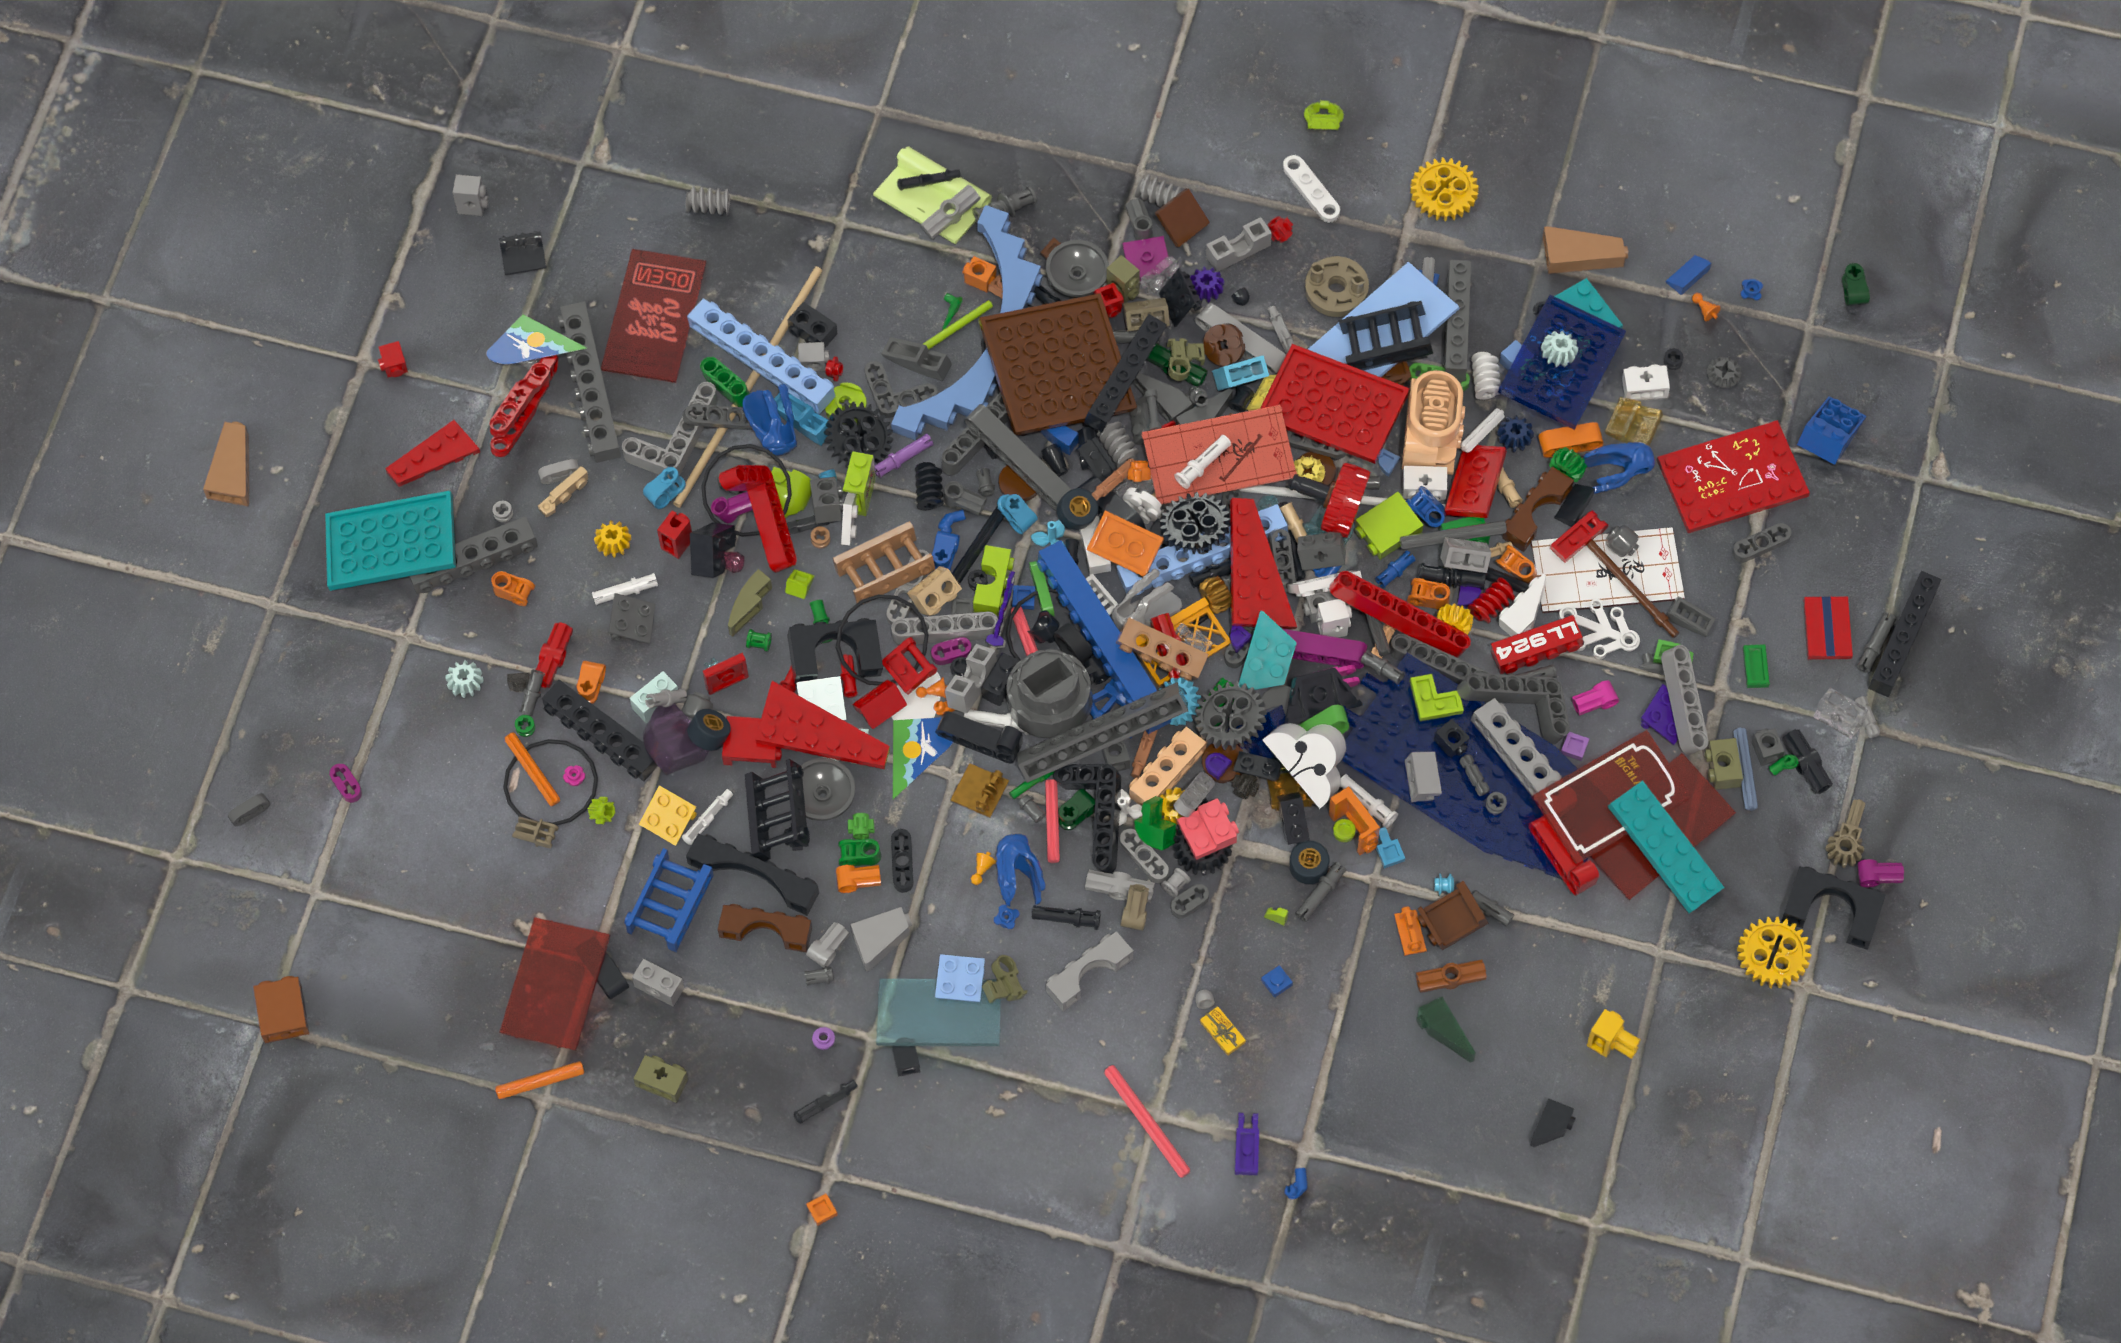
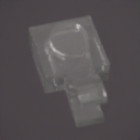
M1183 623L1176 628L1175 633L1185 640L1184 643L1206 653L1213 645L1198 629L1192 633Z

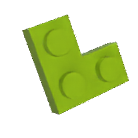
M1432 674L1410 678V685L1420 721L1463 714L1464 709L1458 692L1451 691L1437 694Z

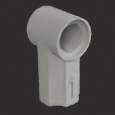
M834 922L820 940L817 939L811 944L806 956L825 969V966L828 967L836 956V951L849 937V932L841 924Z

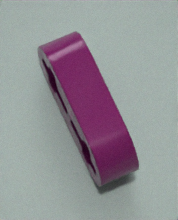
M959 637L938 643L932 647V660L937 665H946L952 663L958 657L967 658L972 651L971 642L967 638ZM959 645H963V647H965L964 652H961V650L959 649ZM938 651H942V653H944L943 658H940V656L938 655Z
M336 764L331 767L329 775L343 799L349 803L357 802L362 796V791L349 768L344 764ZM340 771L341 773H343L345 778L344 781H342L341 778L337 776V772ZM348 785L355 791L354 795L348 793L346 788Z

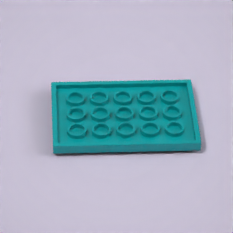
M450 490L325 514L327 587L330 591L456 568L453 494Z

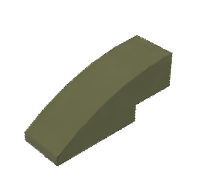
M760 569L748 579L735 600L728 622L729 635L732 637L763 609L762 598L772 589L771 579Z

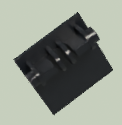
M541 231L499 238L505 275L546 269Z
M1180 268L1176 270L1159 292L1160 297L1165 298L1167 302L1169 317L1174 327L1179 325L1191 309L1194 308L1197 311L1202 308V300L1196 295L1197 290L1190 279V275L1185 271L1182 272Z

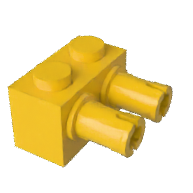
M1605 1009L1591 1029L1587 1047L1604 1057H1607L1611 1050L1616 1049L1632 1059L1639 1048L1637 1046L1641 1039L1624 1030V1020L1618 1013L1614 1011L1609 1012Z

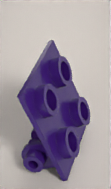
M1662 684L1642 715L1641 726L1644 729L1652 727L1672 745H1675L1678 735L1668 689Z

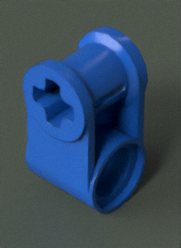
M1420 486L1418 488L1419 491L1411 499L1408 498L1406 502L1413 512L1418 514L1428 525L1439 527L1445 520V507L1427 488ZM1437 511L1441 514V517L1438 519L1433 518L1430 513Z
M943 531L937 532L932 552L935 569L940 566L951 570L955 554L958 550L960 535Z

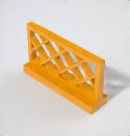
M1205 597L1170 617L1174 630L1178 635H1180L1182 628L1194 627L1192 639L1179 637L1181 641L1191 643L1190 646L1192 647L1193 644L1205 646V653L1209 654L1207 658L1230 644V638L1209 608V603ZM1207 614L1211 620L1210 628L1199 626V618ZM1196 630L1209 632L1207 643L1194 640ZM1211 634L1221 635L1225 642L1220 645L1211 644ZM1138 636L1136 644L1139 647H1145L1147 640L1143 636ZM1140 659L1158 687L1164 685L1165 681L1169 682L1171 680L1169 673L1168 676L1161 680L1156 674V667L1160 663L1153 660L1149 663Z

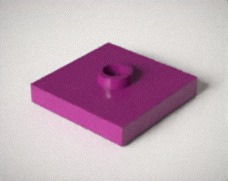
M1164 236L1122 243L1125 258L1140 270V281L1172 276Z

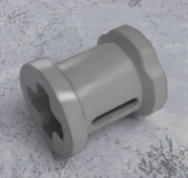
M1176 868L1173 871L1174 874L1167 881L1161 883L1162 888L1172 897H1177L1178 891L1191 881L1189 876L1180 868Z

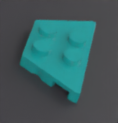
M1264 611L1259 613L1239 681L1240 688L1244 683L1247 685L1248 690L1252 687L1254 690L1285 685L1297 642Z

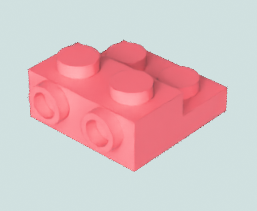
M1218 798L1198 806L1197 811L1193 812L1189 817L1183 816L1177 819V823L1196 860L1237 843L1236 834L1239 833L1238 827L1234 821H1229L1227 817L1229 810L1224 802L1220 804Z

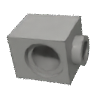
M824 342L798 343L801 365L806 368L810 367L814 371H825V363L829 360V350L824 349Z
M1320 591L1314 595L1306 596V602L1303 603V611L1305 616H1309L1311 623L1317 621L1318 608H1315V605L1335 600L1331 592Z

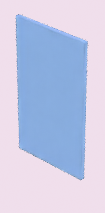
M1408 262L1343 319L1349 316L1355 317L1405 305L1411 301L1417 302L1422 300L1426 315L1419 316L1422 335L1427 337L1460 308L1458 304L1453 302ZM1411 318L1398 321L1402 342L1414 340ZM1339 322L1308 348L1310 351L1345 364V356L1352 354L1349 335L1342 333ZM1390 323L1377 326L1381 347L1393 345ZM1369 328L1357 331L1360 352L1372 350ZM1397 363L1364 371L1382 377Z

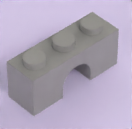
M1260 217L1244 225L1241 234L1236 238L1228 241L1224 235L1206 244V258L1214 270L1219 272L1271 246L1272 233Z
M979 644L974 646L966 658L967 667L964 677L955 675L945 689L949 708L966 714L969 712L981 694L983 683L997 662L995 650Z

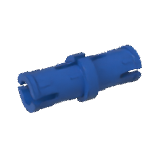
M1405 551L1395 562L1391 561L1388 564V568L1379 576L1375 577L1378 585L1382 583L1380 587L1385 588L1393 579L1400 577L1409 565L1416 561L1413 554L1410 557L1408 556L1411 552Z

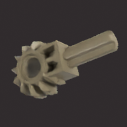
M1860 799L1852 801L1846 823L1842 822L1839 832H1835L1834 837L1830 836L1828 838V844L1825 847V850L1829 852L1827 855L1828 859H1835L1834 866L1842 863L1843 869L1847 863L1851 867L1855 866L1856 861L1859 862L1861 860V854L1864 852V847L1861 846L1862 838L1859 839L1862 828H1859V824L1864 812L1865 803ZM1840 847H1847L1849 851H1843Z

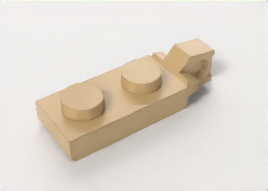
M583 467L578 468L550 492V496L538 505V509L546 517L555 513L556 506L560 503H566L575 490H580L587 484L588 472Z

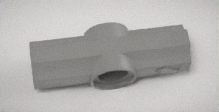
M968 184L953 198L943 201L940 208L921 224V227L934 239L950 224L959 222L962 214L981 199L980 196ZM955 209L954 213L946 214L948 210Z
M1089 869L1085 890L1105 893L1116 900H1127L1130 885L1140 884L1149 888L1147 902L1151 903L1155 883L1134 879L1129 874L1123 872L1109 874Z

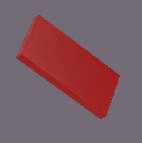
M1476 445L1469 453L1462 451L1445 507L1446 515L1488 518L1506 457V447Z

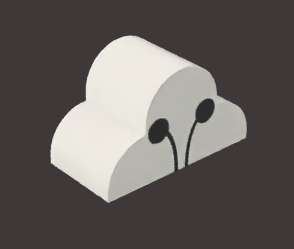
M1288 723L1277 727L1263 739L1265 744L1319 809L1337 793L1341 778L1336 765L1345 755L1346 743L1341 732L1335 727L1321 724L1306 731L1299 725Z

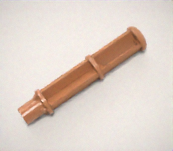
M1128 459L1099 484L1091 495L1096 500L1105 497L1127 477L1131 461L1135 460Z
M1146 730L1144 731L1132 764V777L1139 778L1141 771L1144 770L1158 730L1150 734Z

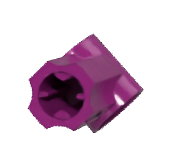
M748 492L728 499L718 497L711 505V511L727 524L732 523L738 515L753 510Z
M1873 859L1858 862L1859 883L1862 887L1870 888L1882 883H1903L1904 867L1902 863H1878V861Z

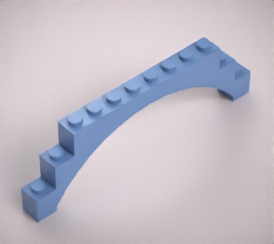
M985 205L977 226L978 232L984 234L991 246L1000 270L1003 287L1000 313L1027 308L1028 304L1032 305L1034 301L1035 287H1039L1042 282L1041 266L1025 261L1024 258L1027 252L1025 240L1008 234L1011 226L1009 213ZM987 348L975 365L949 388L922 402L907 407L899 405L891 423L893 432L916 440L918 434L922 435L926 423L948 430L950 424L953 425L955 423L957 413L968 416L979 404L986 407L989 404L987 402L989 396L994 395L997 384H995V372Z

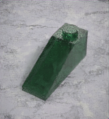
M1443 996L1418 1008L1416 1020L1421 1029L1425 1028L1429 1036L1468 1062L1474 1061L1476 1052Z

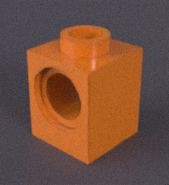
M974 256L971 262H967L964 266L965 283L988 292L989 284L997 277L996 266ZM981 272V273H983V274H981V275H976L975 273Z

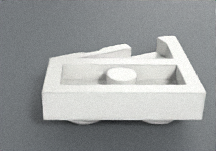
M848 492L843 504L841 545H850L852 538H856L857 525H854V520L858 515V505H856L857 494Z

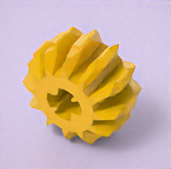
M610 520L608 526L602 523V529H596L594 542L597 545V550L599 552L603 551L606 557L612 553V556L615 558L618 552L624 555V549H629V542L631 541L628 528L626 526L622 527L620 521L614 525L613 521Z
M1455 603L1453 605L1446 604L1437 613L1438 619L1463 631L1467 635L1471 631L1473 615L1470 614L1469 609H1464L1463 605L1457 606Z
M1175 787L1174 790L1167 789L1166 795H1160L1163 798L1162 816H1164V820L1178 825L1177 819L1183 816L1175 810L1174 803L1185 790L1182 791L1181 788Z

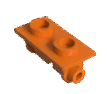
M1410 907L1402 908V912L1394 914L1404 955L1426 952L1417 911L1411 910Z

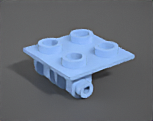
M940 954L935 998L980 1002L985 959Z

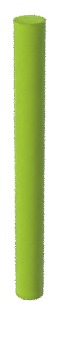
M989 300L923 343V345L931 349L993 308L992 303Z

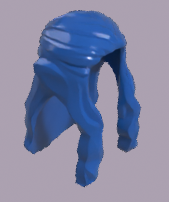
M780 384L778 387L787 416V423L785 425L781 421L778 405L769 390L751 392L743 400L744 414L755 431L757 438L761 441L762 446L771 451L775 456L789 453L797 446L793 427L792 402L789 399L786 384Z
M1643 442L1610 444L1594 449L1583 456L1587 467L1603 464L1625 467L1623 473L1597 479L1596 481L1599 485L1593 487L1595 488L1594 494L1619 488L1625 485L1633 476L1648 473L1655 465L1652 449Z
M1007 835L998 842L996 853L998 883L1002 898L1005 900L1006 905L1010 906L1016 891L1015 869H1019L1030 879L1035 905L1040 904L1041 891H1044L1046 888L1040 863L1031 852L1026 835ZM1026 858H1027L1028 860H1030V862L1032 863L1033 867H1032L1030 864H1028V862L1026 861Z

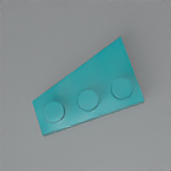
M1587 278L1551 299L1553 304L1556 306L1560 305L1567 310L1566 313L1583 321L1585 326L1604 339L1620 331L1623 327V324Z

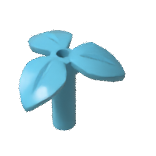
M1060 520L1056 522L1050 521L1047 524L1048 535L1044 532H1036L1031 535V539L1039 546H1045L1048 543L1052 545L1060 541L1056 540V538L1064 536L1065 526Z

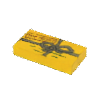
M1216 1007L1200 1019V1023L1227 1056L1246 1043L1244 1037L1219 1007Z

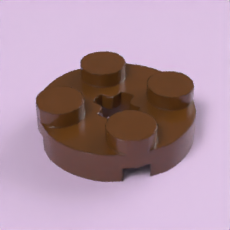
M1230 323L1217 324L1211 327L1204 337V354L1207 355L1211 362L1219 366H1228L1238 362L1245 352L1242 332ZM1226 340L1228 349H1222L1220 342Z

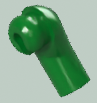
M1791 754L1785 755L1769 766V769L1774 776L1784 769H1795L1798 765V758Z

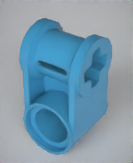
M668 467L644 487L643 494L657 509H661L667 506L672 499L685 489L686 482L679 476L676 468Z
M1006 494L998 499L997 507L1017 533L1024 534L1038 520L1036 514L1019 495Z

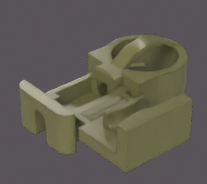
M1175 338L1168 340L1167 347H1171L1172 356L1168 362V373L1172 379L1177 381L1187 379L1191 367L1189 361L1196 359V361L1199 359L1200 365H1204L1203 343L1187 344V340L1184 338H1180L1179 341H1175ZM1175 365H1176V372L1172 369V367L1175 366ZM1180 365L1185 367L1187 371L1180 373Z
M1007 955L999 956L992 963L991 967L997 982L988 980L982 985L990 1004L996 999L1006 998L1008 1001L1019 1000L1028 993L1027 990H1023L1016 975L1019 971L1014 960ZM1000 962L1007 966L1009 972L1001 969Z

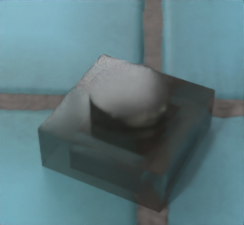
M529 672L507 674L509 690L523 692L524 688H527L530 677Z

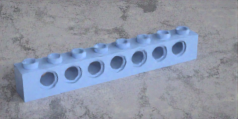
M703 298L688 314L689 326L776 386L779 387L780 384H786L789 394L812 406L817 414H820L836 397L834 385L828 379L820 378L812 368H806L801 365L797 358L786 355L782 348L770 344L763 335L755 334L747 324L739 323L732 314L724 313L714 302L709 303Z
M1278 504L1258 511L1263 527L1268 528L1265 531L1267 540L1270 532L1274 529H1284L1288 532V525ZM1231 526L1229 527V533L1225 534L1226 539H1219V544L1226 542L1228 545L1222 547L1212 544V550H1209L1207 547L1204 548V550L1208 551L1206 554L1198 553L1199 549H1196L1195 554L1192 553L1191 549L1185 554L1183 548L1176 551L1175 545L1159 549L1148 573L1152 572L1153 569H1157L1160 575L1136 595L1143 593L1144 590L1151 587L1162 586L1165 582L1172 579H1181L1190 572H1199L1211 564H1220L1225 559L1231 557ZM1278 533V537H1275V541H1280L1284 537L1279 535ZM1180 558L1188 559L1186 562L1178 561ZM1117 565L1118 577L1127 594L1133 585L1142 578L1138 574ZM1163 565L1168 567L1165 570L1158 569L1160 566Z

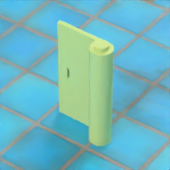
M910 147L902 148L897 155L898 166L879 186L873 196L922 224L940 208L943 201L953 198L969 184L976 190L981 199L962 214L959 222L950 224L939 234L952 243L957 244L976 222L973 216V208H981L991 202L992 195L961 177L955 178L950 182L945 181L923 187L918 186L903 189L902 191L899 190L897 186L899 178L919 176L920 174H935L945 172L946 168ZM955 209L948 210L946 214L954 213Z

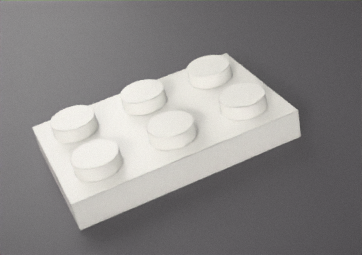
M1349 571L1362 578L1360 571ZM1339 573L1287 584L1288 592L1296 593V597L1314 595V590H1317V592L1330 591L1329 585Z

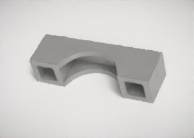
M1117 931L1112 935L1107 934L1100 940L1099 945L1095 948H1088L1082 954L1083 957L1077 961H1071L1065 966L1063 972L1059 975L1056 973L1047 980L1046 992L1062 1011H1065L1081 999L1079 983L1085 973L1094 968H1108L1117 972L1133 960V950Z

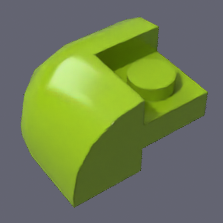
M773 467L772 475L782 509H784L788 496L786 477L782 469ZM795 469L792 472L787 471L790 476L792 496L787 513L784 515L785 518L803 511L812 495L811 479Z

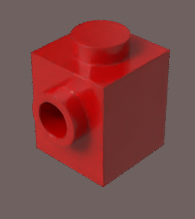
M399 341L379 346L382 358L378 359L381 371H386L388 378L399 377L408 372Z

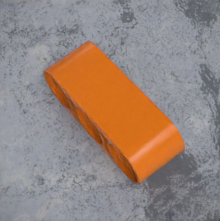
M1596 422L1546 430L1538 436L1543 456L1546 458H1552L1559 448L1563 449L1566 447L1569 450L1573 449L1575 453L1591 451L1604 445L1599 424Z

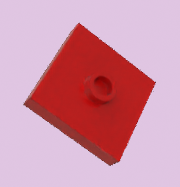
M743 653L703 670L705 687L708 694L712 695L749 677L746 658Z

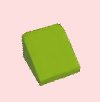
M794 569L787 579L785 593L805 599L813 582L814 575Z

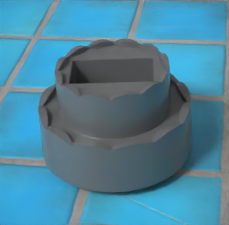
M1054 649L1038 650L1021 659L1013 667L1007 680V705L1013 721L1025 732L1042 738H1052L1083 724L1088 718L1093 705L1091 682L1086 668L1076 657Z

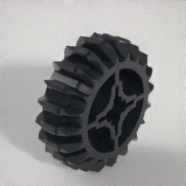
M1177 829L1178 836L1173 838L1175 844L1172 849L1175 851V859H1180L1179 865H1186L1185 870L1187 872L1194 869L1193 873L1195 875L1198 871H1202V874L1205 876L1207 870H1210L1214 874L1215 867L1221 870L1223 868L1222 863L1227 864L1229 862L1228 857L1232 855L1230 848L1233 847V844L1220 849L1216 855L1211 853L1202 857L1205 859L1196 860L1191 850L1186 851L1184 846L1186 839L1181 829Z

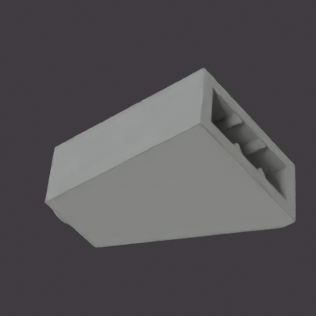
M902 907L850 924L851 932L866 972L876 966L910 935L909 927L912 926L908 913H903Z

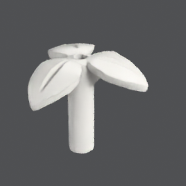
M1121 789V797L1117 801L1121 808L1119 826L1126 823L1127 814L1133 819H1138L1142 816V805L1135 804L1130 807L1131 797L1126 791Z

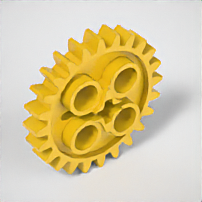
M1442 157L1441 163H1438L1436 159H1433L1432 165L1426 162L1425 168L1420 166L1419 173H1414L1410 189L1412 201H1416V208L1421 207V213L1428 211V218L1434 214L1437 221L1440 216H1443L1444 221H1447L1448 216L1455 220L1456 214L1463 217L1464 211L1469 213L1470 206H1475L1479 185H1476L1477 178H1473V171L1467 172V165L1462 168L1460 167L1461 161L1453 164V158H1451L1447 163L1444 157Z
M1767 917L1766 923L1758 919L1757 926L1751 923L1749 926L1750 931L1745 929L1743 932L1744 937L1739 939L1741 945H1738L1737 951L1741 953L1738 954L1737 959L1744 960L1741 962L1740 968L1747 967L1745 975L1753 974V982L1759 978L1761 980L1760 986H1763L1765 982H1769V988H1772L1774 983H1777V986L1781 988L1783 982L1790 986L1791 979L1798 982L1799 975L1804 976V968H1808L1810 964L1807 960H1810L1811 954L1807 952L1810 951L1811 945H1804L1807 943L1808 937L1801 938L1803 930L1795 931V923L1789 927L1788 919L1783 924L1780 923L1779 917H1776L1775 922H1772L1770 917ZM1769 936L1773 941L1767 942L1762 937ZM1778 936H1782L1771 968L1767 969L1766 966ZM1790 944L1794 949L1787 950L1783 945ZM1761 955L1765 960L1758 961L1754 956ZM1776 964H1784L1786 969H1779Z

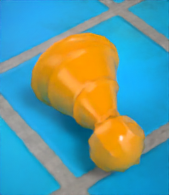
M990 852L976 854L977 874L975 873L971 877V883L974 885L981 884V875L996 864V860L990 856Z

